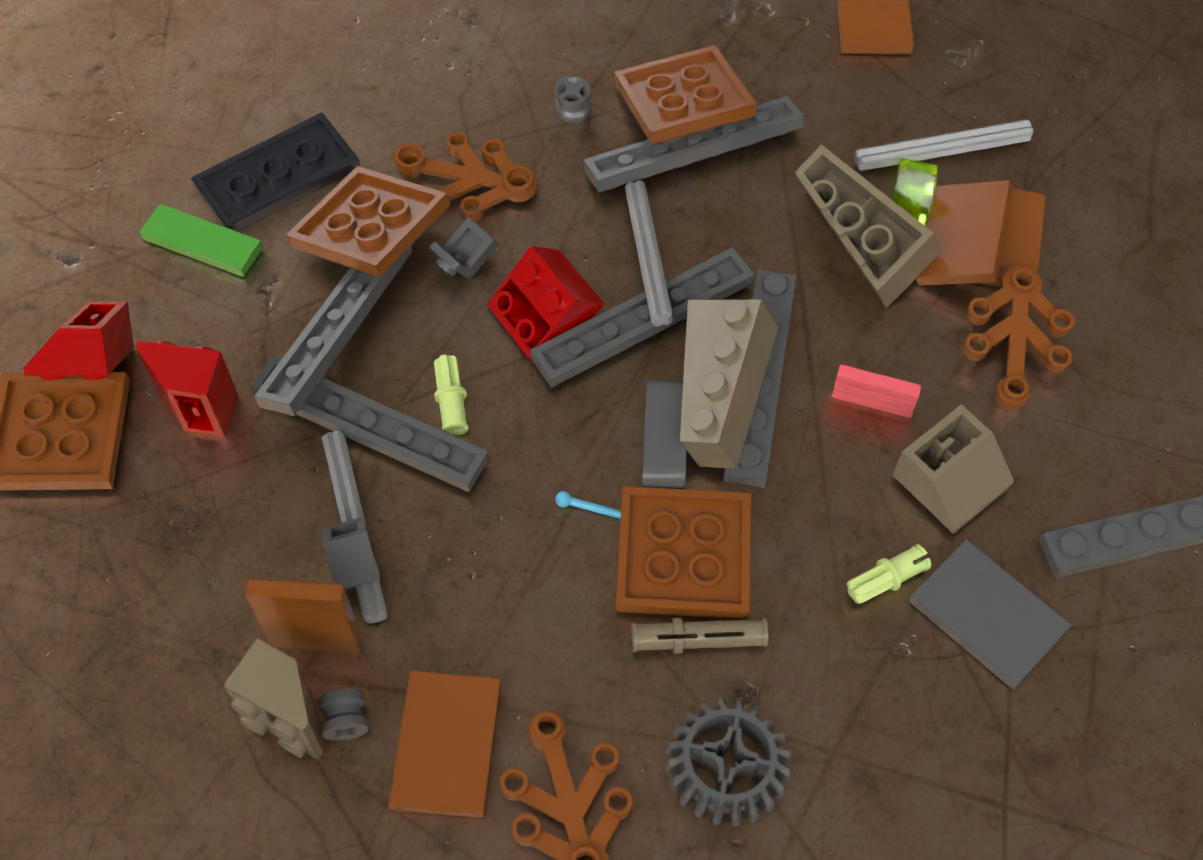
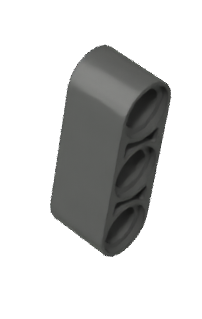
M647 380L642 487L685 489L686 449L680 442L683 381Z

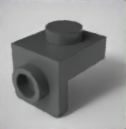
M467 217L444 246L434 241L430 248L439 255L435 262L448 274L454 277L459 272L468 279H471L498 247L499 243Z

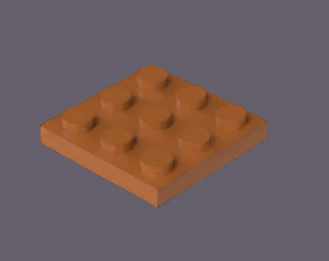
M716 45L614 72L615 85L651 144L667 142L673 138L695 132H703L709 128L736 123L742 119L757 116V103Z
M357 166L286 234V237L292 248L381 277L450 206L445 192Z
M111 372L106 378L95 381L84 380L82 376H66L59 380L48 381L43 380L41 376H25L24 373H2L0 380V491L113 489L130 385L127 373Z
M623 486L615 612L748 619L750 613L751 493Z

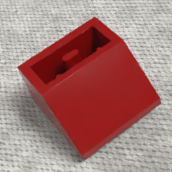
M530 246L486 305L527 357L531 359V349L594 318L604 305V302L560 250Z
M87 301L51 336L23 368L24 375L41 376L43 380L48 381L59 380L66 376H82L84 380L95 381L109 376L134 348L128 301Z
M138 340L136 349L157 392L185 432L225 437L238 394L221 351H216L206 346H198L196 348L176 346L162 340L155 342Z

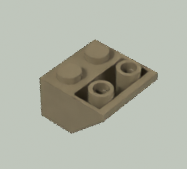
M962 404L901 452L893 476L953 534L1008 490L1014 483L993 432Z
M257 638L223 685L233 700L230 706L242 715L240 722L253 732L263 736L266 731H269L281 738L278 742L279 745L291 754L302 758L304 753H307L319 760L323 754V747L312 692L296 659Z

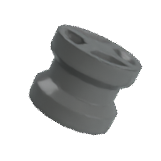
M567 76L556 83L555 113L562 121L579 123L589 117L591 112V86L588 81L579 76Z
M339 689L325 693L318 699L319 710L325 715V721L321 725L323 738L334 741L348 740L362 736L369 730L368 720L362 715V707L365 705L363 691L359 689Z

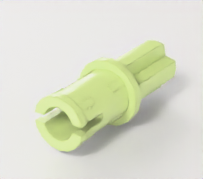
M443 354L434 361L437 391L434 393V398L440 405L442 431L458 436L469 430L464 407V399L467 397L466 389L461 386L458 359L454 355L448 356Z
M916 544L889 560L887 558L879 559L877 566L847 582L849 596L857 604H862L889 589L891 591L900 589L902 582L931 568L930 558L913 562L928 553L922 546Z

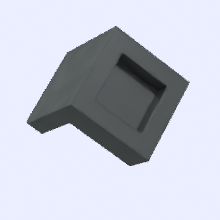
M365 516L322 528V543L336 584H342L344 589L376 581L380 578Z

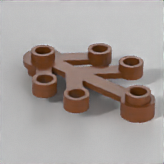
M463 132L450 133L446 138L448 153L453 157H459L464 166L425 158L423 149L413 143L401 145L394 154L397 171L404 177L416 178L421 173L457 180L440 189L434 188L435 190L447 193L449 201L482 186L492 187L493 189L477 197L468 196L461 201L460 210L464 220L469 217L474 222H477L483 217L485 209L506 199L514 202H523L532 198L537 192L538 185L535 175L525 166H514L504 152L503 143L498 139H488L482 144V157L486 163L495 164L500 173L486 170L469 146L468 137ZM462 143L460 146H454L453 144ZM491 150H497V151H498V152H496V153H489V151H491ZM470 207H475V208H477V209L474 210V211H468V210H467V209L470 208Z
M1022 265L1009 268L1001 280L1002 288L986 299L981 297L973 299L966 311L967 319L972 324L984 325L989 321L993 312L1012 302L1011 315L983 334L973 333L969 335L963 346V353L968 359L980 361L985 358L991 348L1009 337L1006 377L1001 379L994 392V399L997 405L1006 411H1018L1023 408L1031 394L1030 386L1024 379L1026 340L1044 359L1046 368L1053 373L1064 372L1072 362L1071 351L1062 345L1055 346L1028 317V310L1030 305L1047 322V330L1055 337H1064L1069 334L1075 323L1073 315L1067 310H1057L1041 293L1042 279L1034 269ZM1017 280L1024 281L1028 286L1020 285ZM981 308L986 312V315H978L973 309ZM1054 320H1062L1067 327H1059ZM978 343L982 346L983 350L975 351L971 348L970 344ZM1052 355L1062 357L1064 363L1055 362ZM1008 386H1014L1021 391V393H1012L1009 390Z
M550 710L541 711L530 722V739L537 749L545 753L557 797L528 782L525 772L518 768L508 769L502 774L500 778L501 792L507 799L512 801L520 800L564 824L569 843L542 830L537 817L529 813L520 814L514 819L512 823L513 838L518 844L533 846L556 860H578L583 855H588L593 860H609L605 848L621 819L626 818L631 813L633 803L631 794L622 787L612 788L606 793L604 798L605 812L589 838L583 818L607 775L617 769L619 764L618 750L610 743L596 745L591 753V766L575 792L562 747L566 739L565 721L557 712ZM549 721L556 725V729L551 734H544L539 730L540 725ZM607 752L613 756L614 760L611 764L604 766L599 764L596 758L600 753ZM511 778H519L523 781V786L518 791H510L505 785ZM618 796L624 798L627 806L620 811L612 809L609 805L612 798ZM527 822L533 824L536 828L533 835L522 837L518 834L517 830L521 824Z

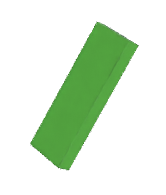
M163 204L158 205L140 230L142 239L241 277L246 275L263 249L261 241Z

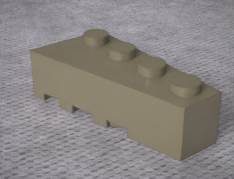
M822 144L795 171L806 194L885 308L941 253L935 234Z
M688 300L680 442L699 467L737 469L779 328L762 300Z

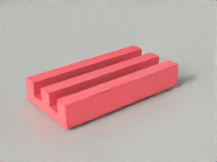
M840 364L831 397L911 418L919 398L921 385Z

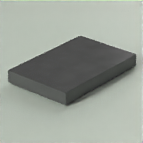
M967 539L909 599V602L1012 690L1022 682L1071 627L1069 622Z

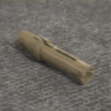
M672 618L670 623H632L631 626L633 652H638L639 650H672L673 654H682L683 649L768 646V624L766 618H760L759 620L682 622L681 618ZM741 632L740 635L704 636L705 633ZM695 634L693 637L657 638L658 635Z

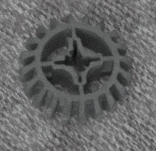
M721 697L717 700L716 710L714 711L705 701L699 705V716L691 711H687L683 719L686 726L675 725L672 735L676 740L667 742L666 753L673 758L666 761L665 770L671 774H676L670 780V788L672 790L686 788L680 796V803L682 806H686L694 800L698 802L694 813L697 818H701L705 814L706 809L714 811L712 823L715 825L720 824L723 813L729 814L730 822L735 827L739 826L741 812L743 811L751 822L757 821L759 818L758 806L764 811L771 812L775 806L772 796L776 798L784 796L786 787L782 782L788 781L792 774V770L783 765L790 762L792 752L786 748H780L787 739L785 732L771 733L776 725L775 718L770 717L763 722L760 721L759 716L762 710L760 706L753 707L750 713L743 711L744 701L741 698L736 700L734 709L727 708V702ZM727 730L726 736L721 741H704L703 745L696 744L700 738L708 733ZM741 734L749 737L759 747L764 759H760L759 753L752 752L743 745ZM729 744H732L731 756H733L734 766L730 768L728 777L725 779L723 777L725 771L723 755H727ZM691 762L699 764V769L708 771L714 777L715 790L705 785L699 779ZM753 776L763 778L757 786L746 792L729 794L731 785L735 781L741 779L752 781Z

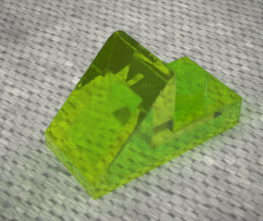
M901 158L891 200L926 226L938 179V166Z

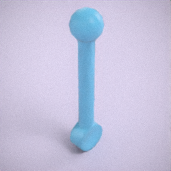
M561 491L555 497V501L560 507L565 508L571 505L621 519L620 510L573 498L567 491Z

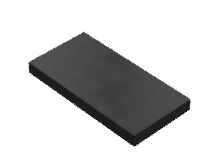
M323 112L191 177V181L221 226L237 232L350 174L357 166L361 167L356 154Z

